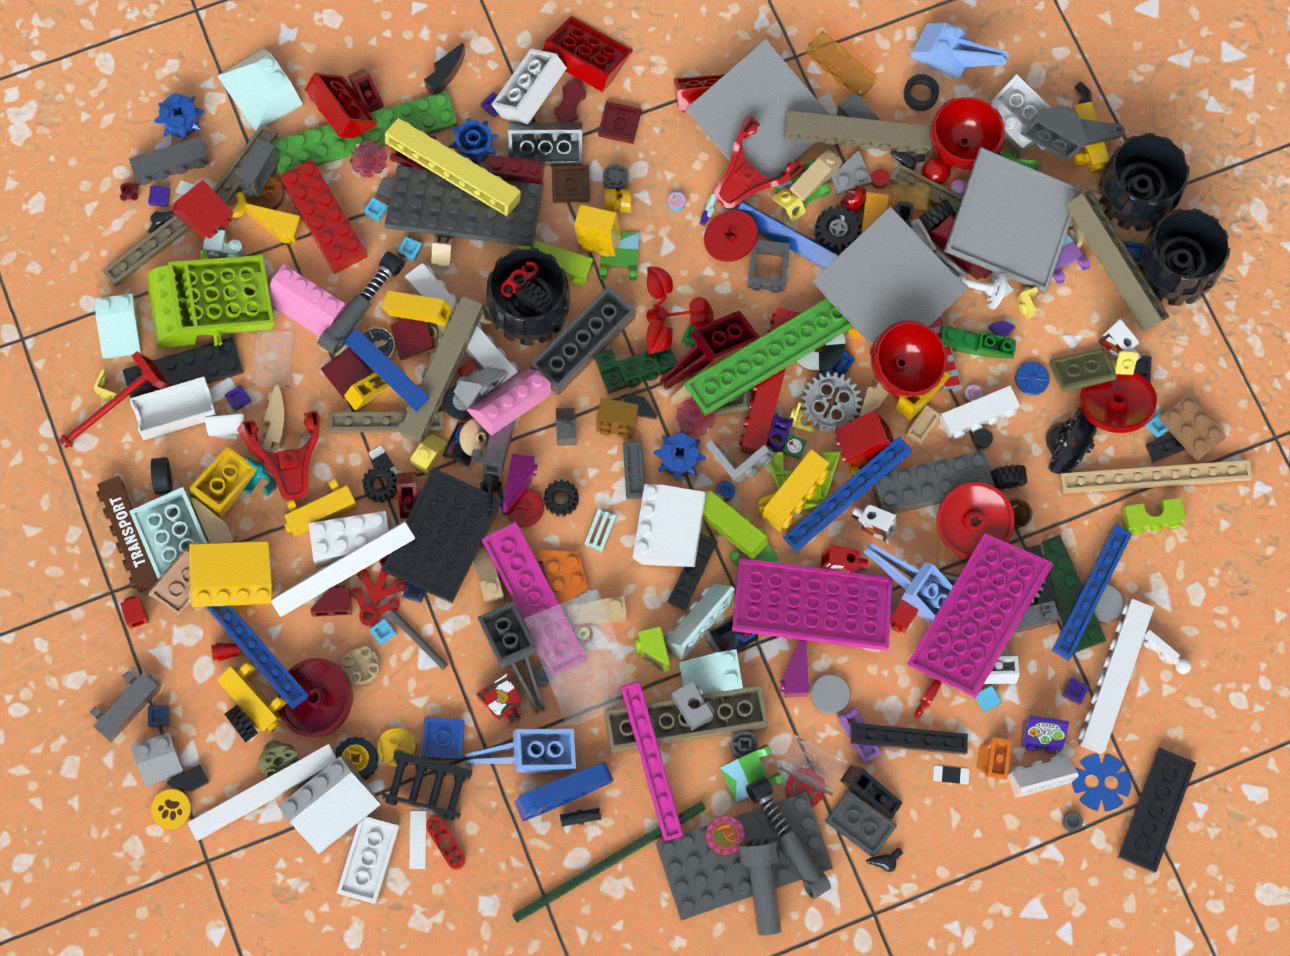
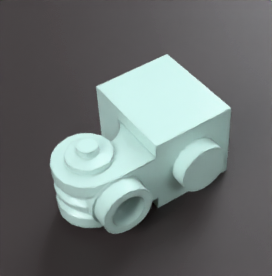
M217 230L218 233L212 239L207 238L204 240L203 251H208V258L210 259L240 257L243 254V247L239 240H231L227 244L228 237L225 230Z

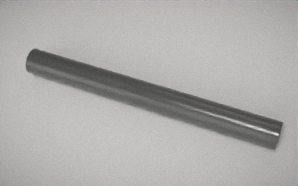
M395 610L389 614L442 670L448 666Z

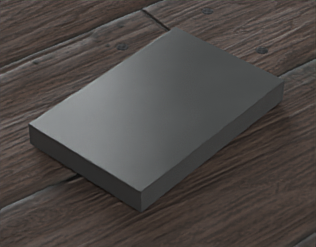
M850 790L847 791L825 821L826 824L871 857L876 856L897 827L896 824Z

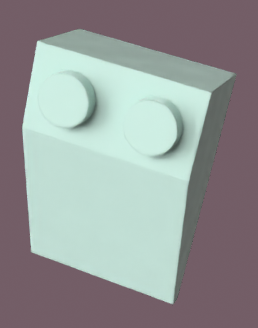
M133 294L95 298L96 320L103 359L131 356L136 351L141 353L137 303Z
M736 649L679 662L683 686L693 681L695 686H700L704 695L743 688Z

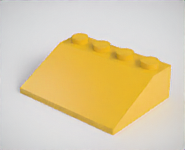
M268 541L189 544V602L191 606L271 604V572Z

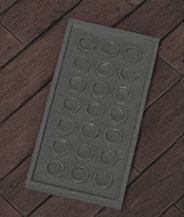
M397 165L385 220V229L533 247L544 183L536 184L518 182L516 180H503L510 185L516 186L521 191L520 202L508 216H505L429 169Z
M805 792L776 802L775 805H778V810L782 812L781 815L783 818H786L785 821L789 824L790 830H796L819 870L825 872L833 869L807 793ZM763 807L734 816L744 827L745 841L759 838H775L777 840L781 838V836H778V831L774 829L775 826L770 823L771 820L767 817V813L763 811ZM708 826L684 833V836L655 843L681 921L753 896L749 867L740 865L739 851L729 856L714 853L708 847L705 839ZM778 841L780 861L773 864L776 888L802 880Z

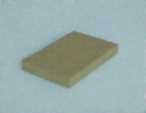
M1104 348L1049 361L1061 392L1116 380V373Z

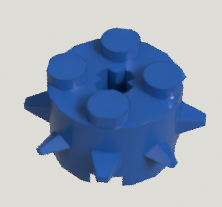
M174 93L158 104L160 116L155 118L154 122L164 125V136L169 134L175 137L181 136L183 140L186 138V134L191 135L196 129H201L199 117L205 111L195 107L194 96L189 98Z
M467 118V121L463 122L460 128H452V132L455 134V142L450 144L449 148H456L461 156L469 158L473 163L481 164V161L487 159L489 155H495L496 151L492 147V141L498 138L499 135L491 134L487 120L480 123L478 120Z
M684 430L670 437L663 435L664 442L662 448L653 452L654 455L661 458V466L658 471H666L670 475H674L675 481H678L681 475L686 476L691 473L696 476L695 468L697 462L706 460V457L699 453L698 445L701 440L692 439L684 433ZM681 453L683 457H680V455L677 457L676 454Z

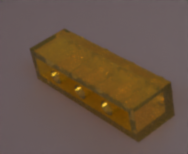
M824 31L808 44L807 54L809 58L817 61L825 72L831 73L838 83L848 88L851 94L856 93L861 98L875 85L877 76Z

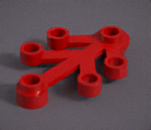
M389 554L379 559L381 570L375 588L369 579V573L366 569L357 572L358 579L363 582L371 597L368 606L363 598V591L360 587H354L351 590L352 597L356 599L361 608L359 614L360 621L365 626L375 625L380 615L389 610H398L400 607L399 600L391 598L388 603L377 608L380 600L395 592H404L406 587L404 581L397 580L393 585L383 589L388 574L383 572L382 568ZM362 572L367 574L365 578L360 577ZM402 583L404 586L402 589H398L397 584ZM356 590L361 592L359 596L354 595ZM396 601L398 604L396 607H392L390 605L391 602ZM372 614L373 618L367 620L366 615Z

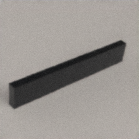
M860 723L850 724V744L966 755L968 752V734Z

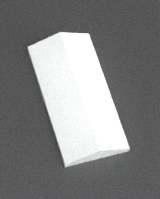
M1017 74L991 101L994 103L998 99L1023 125L1040 110L1051 108ZM1035 143L1042 151L1046 149L1040 146L1039 144Z

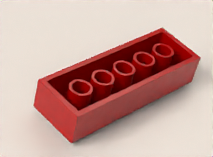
M313 159L279 176L282 186L333 274L367 258L364 246Z

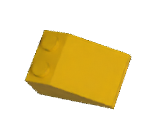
M226 447L190 487V497L198 500L221 519L236 502L257 469L252 467L244 458L229 447Z

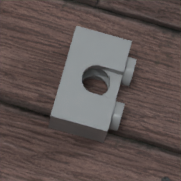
M693 681L673 692L671 696L691 731L713 718L712 713L714 712L709 702L705 703L701 696L704 694L700 686H695ZM694 700L700 706L697 709H692L688 704Z

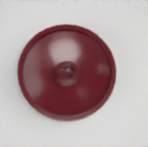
M322 658L306 659L293 666L288 672L308 694V698L294 709L286 703L279 710L283 722L296 734L310 738L324 737L335 732L347 719L353 703V689L348 675L336 663Z

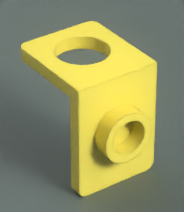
M787 187L772 197L775 202L786 209L791 222H794L806 212L802 200ZM799 206V212L793 215V209Z
M1119 351L1117 360L1110 361L1115 373L1133 375L1138 353L1137 351Z
M102 369L93 388L100 395V398L110 401L117 394L103 389L108 374L106 370Z
M799 402L797 409L793 408L790 416L793 419L792 427L812 433L814 427H811L812 423L809 426L801 424V418L808 416V414L802 415L804 411L800 410L801 402Z

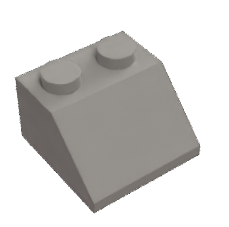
M486 367L482 370L477 369L470 376L461 377L457 381L458 385L453 392L469 408L499 388L508 372L491 367Z
M170 733L131 746L136 765L146 787L184 773L174 738Z

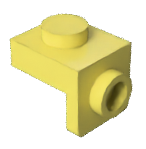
M1037 287L1023 289L1017 299L1019 311L1025 315L1026 319L1033 317L1036 312L1031 298L1036 296L1038 292Z

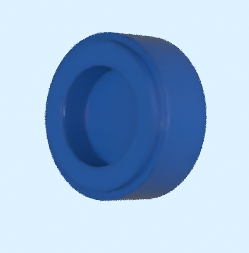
M723 481L717 485L716 493L724 498V502L730 501L735 495V487L732 483Z

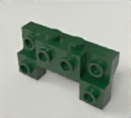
M671 346L664 351L648 354V351L618 362L612 349L594 355V361L607 394L629 386L631 388L637 387L646 380L653 381L659 375L669 372L677 364Z

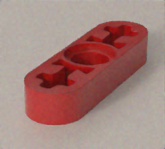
M431 817L426 823L427 831L449 867L453 870L461 869L465 865L464 854L443 820L439 817ZM434 821L435 823H441L439 829L442 833L444 830L447 832L441 834L437 839L435 838V836H438L436 830L430 829ZM443 838H449L452 841L451 846L447 849L440 846V841ZM455 847L457 850L453 851L456 857H461L459 865L456 863L451 864L453 858L449 852Z

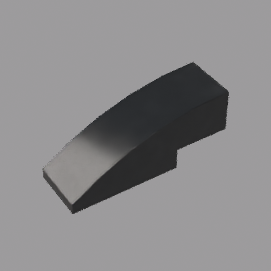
M463 43L434 63L435 72L424 79L425 88L431 95L441 93L457 74L465 56V45Z

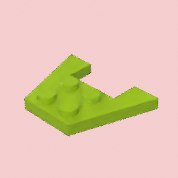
M775 452L774 460L768 465L777 491L794 471L784 470V452ZM841 452L821 453V457L830 463L828 468L830 472L822 486L818 484L817 492L812 499H806L803 509H816L826 500Z

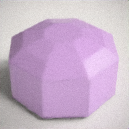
M960 178L954 180L950 190L963 197L967 181Z

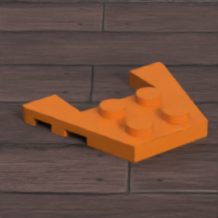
M530 549L537 563H543L547 582L560 607L589 590L579 552Z

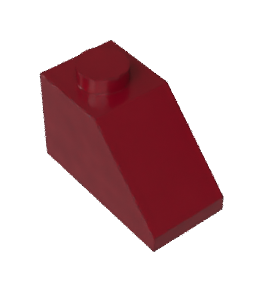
M363 68L348 76L354 92L369 112L384 106L369 72Z
M416 472L397 473L400 518H408L418 498Z
M337 585L335 588H330L311 607L312 616L352 615L350 588H346L345 585Z

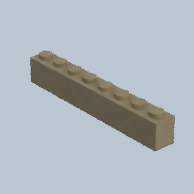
M789 110L784 118V138L791 141L823 142L827 145L841 144L845 147L860 146L863 149L878 148L881 151L897 150L900 153L915 152L918 155L927 154L932 147L930 141L931 126Z
M1091 190L1082 193L1067 203L1068 213L1075 219L1078 229L1085 235L1088 245L1095 251L1098 261L1105 267L1108 277L1115 283L1118 293L1125 299L1128 309L1134 314L1138 325L1143 328L1144 332L1169 318L1170 316Z
M462 296L460 301H456L453 309L455 312L448 319L445 333L439 337V346L431 354L429 367H426L423 371L421 385H417L430 398L417 412L408 404L406 408L407 415L405 419H401L398 426L402 437L419 444L426 438L485 310L482 303Z

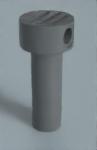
M759 838L741 842L738 844L740 865L749 867L758 935L777 934L782 931L773 864L780 861L778 840L775 838Z

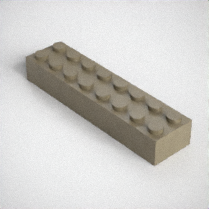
M761 686L701 696L705 703L709 702L714 710L712 713L713 718L692 731L673 700L646 704L658 746L736 734L740 731L766 729L768 726ZM694 700L688 704L692 709H697L700 706ZM620 708L604 711L611 754L638 750L627 709Z

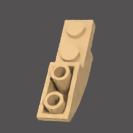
M275 385L274 390L269 392V404L262 413V419L265 425L269 427L265 428L263 434L265 440L260 447L268 452H273L274 447L282 449L286 433V408L278 385Z

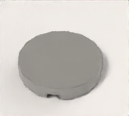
M1111 585L1106 586L1094 611L1098 622L1101 623L1115 620L1123 609L1122 596Z
M836 675L820 677L814 682L811 689L813 705L824 714L841 712L847 706L850 699V690L847 683Z

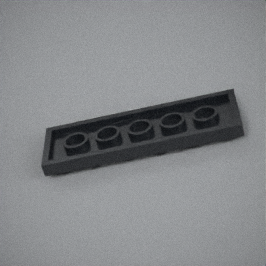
M233 337L223 339V344L220 346H215L213 342L153 360L171 386L205 377L209 384L244 373ZM138 365L123 369L126 385L129 386L142 375V370ZM147 380L130 394V398L160 389Z
M1160 747L1157 749L1117 858L1152 873L1157 872L1195 768V762Z

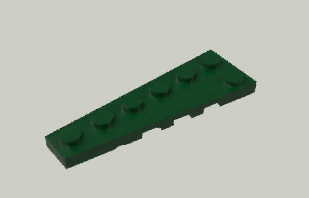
M1058 535L1042 541L1041 544L1045 559L1053 564L1049 571V576L1057 598L1056 602L1062 626H1064L1083 586L1063 540ZM1093 613L1073 654L1106 642L1095 613Z

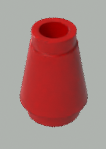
M216 643V645H211L213 661L218 660L220 662L240 655V648L237 644Z

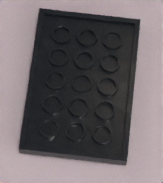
M433 467L406 520L415 539L391 552L382 571L453 604L483 543L481 539L486 537L503 500L492 495V509L489 511L487 492Z

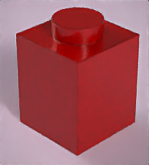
M131 596L120 603L126 624L130 629L149 623L143 602L139 597Z
M902 600L890 618V627L896 632L905 633L919 610Z

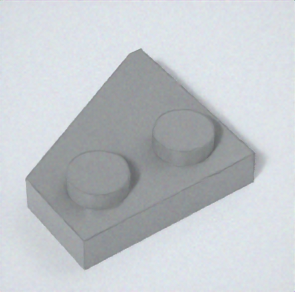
M857 151L832 175L831 182L837 195L847 193L849 190H856L855 185L865 187L872 184L860 151Z

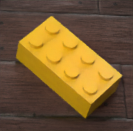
M811 449L764 507L762 519L779 532L783 528L788 529L793 522L795 513L799 515L805 507L806 499L811 500L817 492L818 484L822 486L827 480V475L830 472L828 470L830 463Z

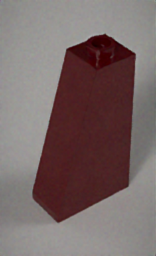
M951 216L946 217L927 232L932 242L943 251L954 223V219ZM946 253L976 280L982 277L985 279L993 272Z

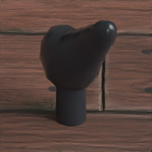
M896 151L890 152L891 156L900 162L901 165L911 170L915 169L917 163L925 161L924 154L913 157L910 154Z
M172 211L154 212L150 216L152 225L147 232L151 234L175 214Z
M896 848L891 854L871 857L866 862L883 868L886 872H893L896 869V860L903 852L900 848Z

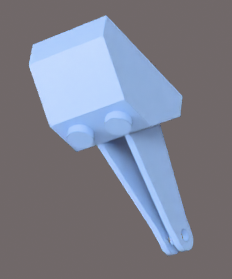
M945 22L926 24L911 53V58L960 80L966 67L1005 65L1009 54L1001 49L973 43L963 30Z
M869 543V549L866 548L864 553L906 590L901 600L919 610L917 615L932 623L953 587L934 564L925 562L921 569L918 570L876 545ZM890 564H892L893 566H895L896 568H898L899 570L913 578V581L911 582L910 580H908L904 575H902Z
M516 729L513 731V743L465 754V758H478L514 752V757L466 760L465 764H515V771L529 775L553 774L576 769L574 729Z

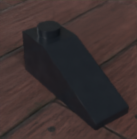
M850 765L840 780L853 793L890 819L893 818L902 805V802L862 767Z

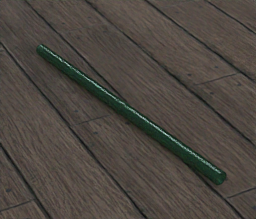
M702 801L678 815L680 825L706 810ZM660 826L512 914L514 920L518 923L662 836Z

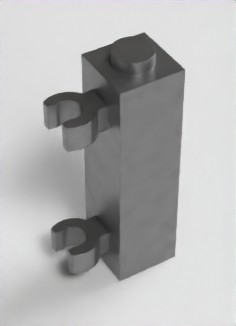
M516 420L494 435H490L486 452L473 449L471 462L483 463V473L502 476Z
M1054 600L1029 606L1014 633L1057 623L1059 615Z
M127 671L122 677L131 686L105 714L95 706L90 711L98 720L93 727L110 742L124 730L161 690L157 686L159 682L151 674L147 677L142 673L137 679Z

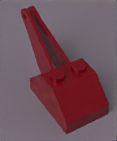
M740 310L693 330L691 335L697 344L660 379V383L664 389H670L678 382L703 369L709 363L712 365L719 363L760 337Z

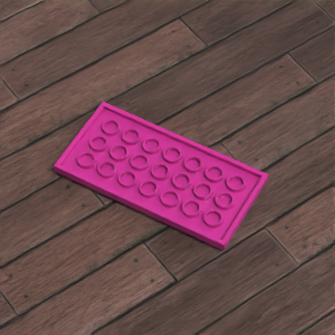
M984 533L907 663L908 666L976 698L1051 570L1052 562Z
M739 558L732 631L887 651L889 648L892 577Z

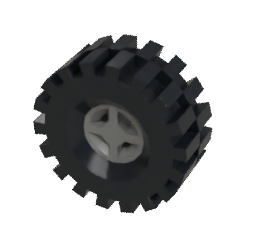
M836 205L835 209L830 206L828 211L824 209L821 215L819 214L815 224L814 236H816L815 241L841 254L861 235L862 223L859 221L858 214L854 216V210L851 209L849 212L847 211L848 207L844 206L843 209H840V205Z

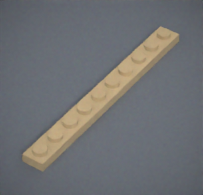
M1250 460L1060 474L1062 494L1250 481L1252 479Z

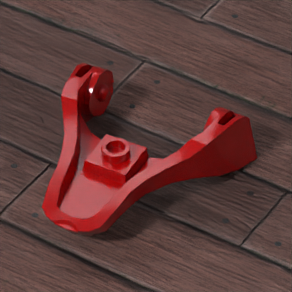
M751 115L746 116L736 135L728 169L714 190L716 200L724 207L730 209L740 204L752 194L767 188L783 185L806 171L805 167L797 159H794L792 163H787L782 177H766L760 174L746 160L743 154L742 140L744 138L747 139L751 134H755L757 132L756 128L760 126V123Z
M317 411L304 413V425L307 432L311 433V438L303 447L297 450L290 449L274 453L261 448L257 442L259 429L256 426L255 420L241 422L237 428L247 448L270 470L282 498L286 500H298L305 497L308 493L309 463L319 439L320 416Z

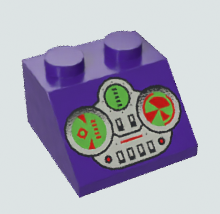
M1029 716L1023 722L1021 746L1026 747V750L1029 751L1043 749L1046 753L1057 754L1064 747L1069 721Z

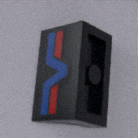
M457 423L442 456L444 458H453L462 465L469 466L472 457L463 451L459 440L461 428L465 423Z
M733 619L710 631L716 642L720 645L722 652L735 649L738 651L759 639L757 634L732 631Z

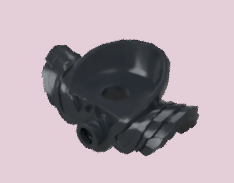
M1081 407L1075 412L1073 418L1070 417L1065 422H1057L1047 431L1046 445L1053 455L1048 469L1055 474L1070 473L1081 462L1086 452L1090 453L1095 446L1093 437L1096 434L1097 427L1087 420L1082 413ZM1072 436H1075L1077 439L1075 446L1069 444Z

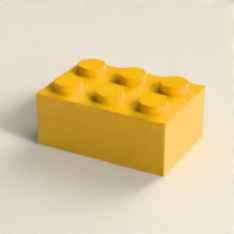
M580 205L574 223L579 248L587 253L596 252L605 257L615 256L621 239L617 213Z

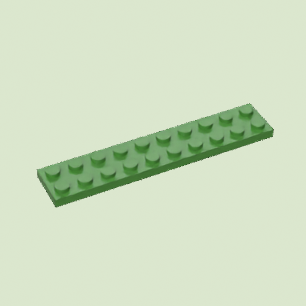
M448 92L438 93L371 112V115L377 121V125L354 139L338 137L330 124L275 139L271 144L275 145L278 154L280 175L313 159L316 166L389 146L385 144V132L398 118L410 123L411 126L426 134L457 127L458 123Z
M825 299L684 383V386L704 416L850 330L853 328V325L828 299Z

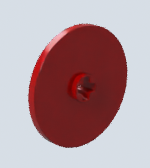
M738 210L724 212L715 217L707 226L704 234L705 248L718 261L734 262L740 260L751 252L757 242V225L754 219L745 212Z

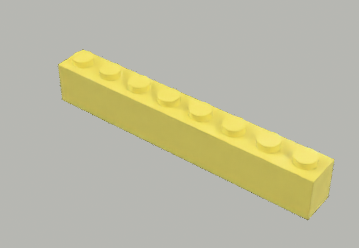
M398 118L385 132V144L505 216H508L520 202L521 191L516 186L510 185L503 181L501 177L491 174L484 167L476 165L469 158L461 156L454 149L443 145L439 140H434L425 132L411 126L410 123Z

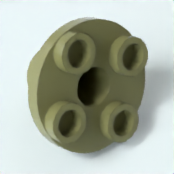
M273 740L263 747V752L258 759V765L261 772L269 778L297 762L298 754L292 745Z

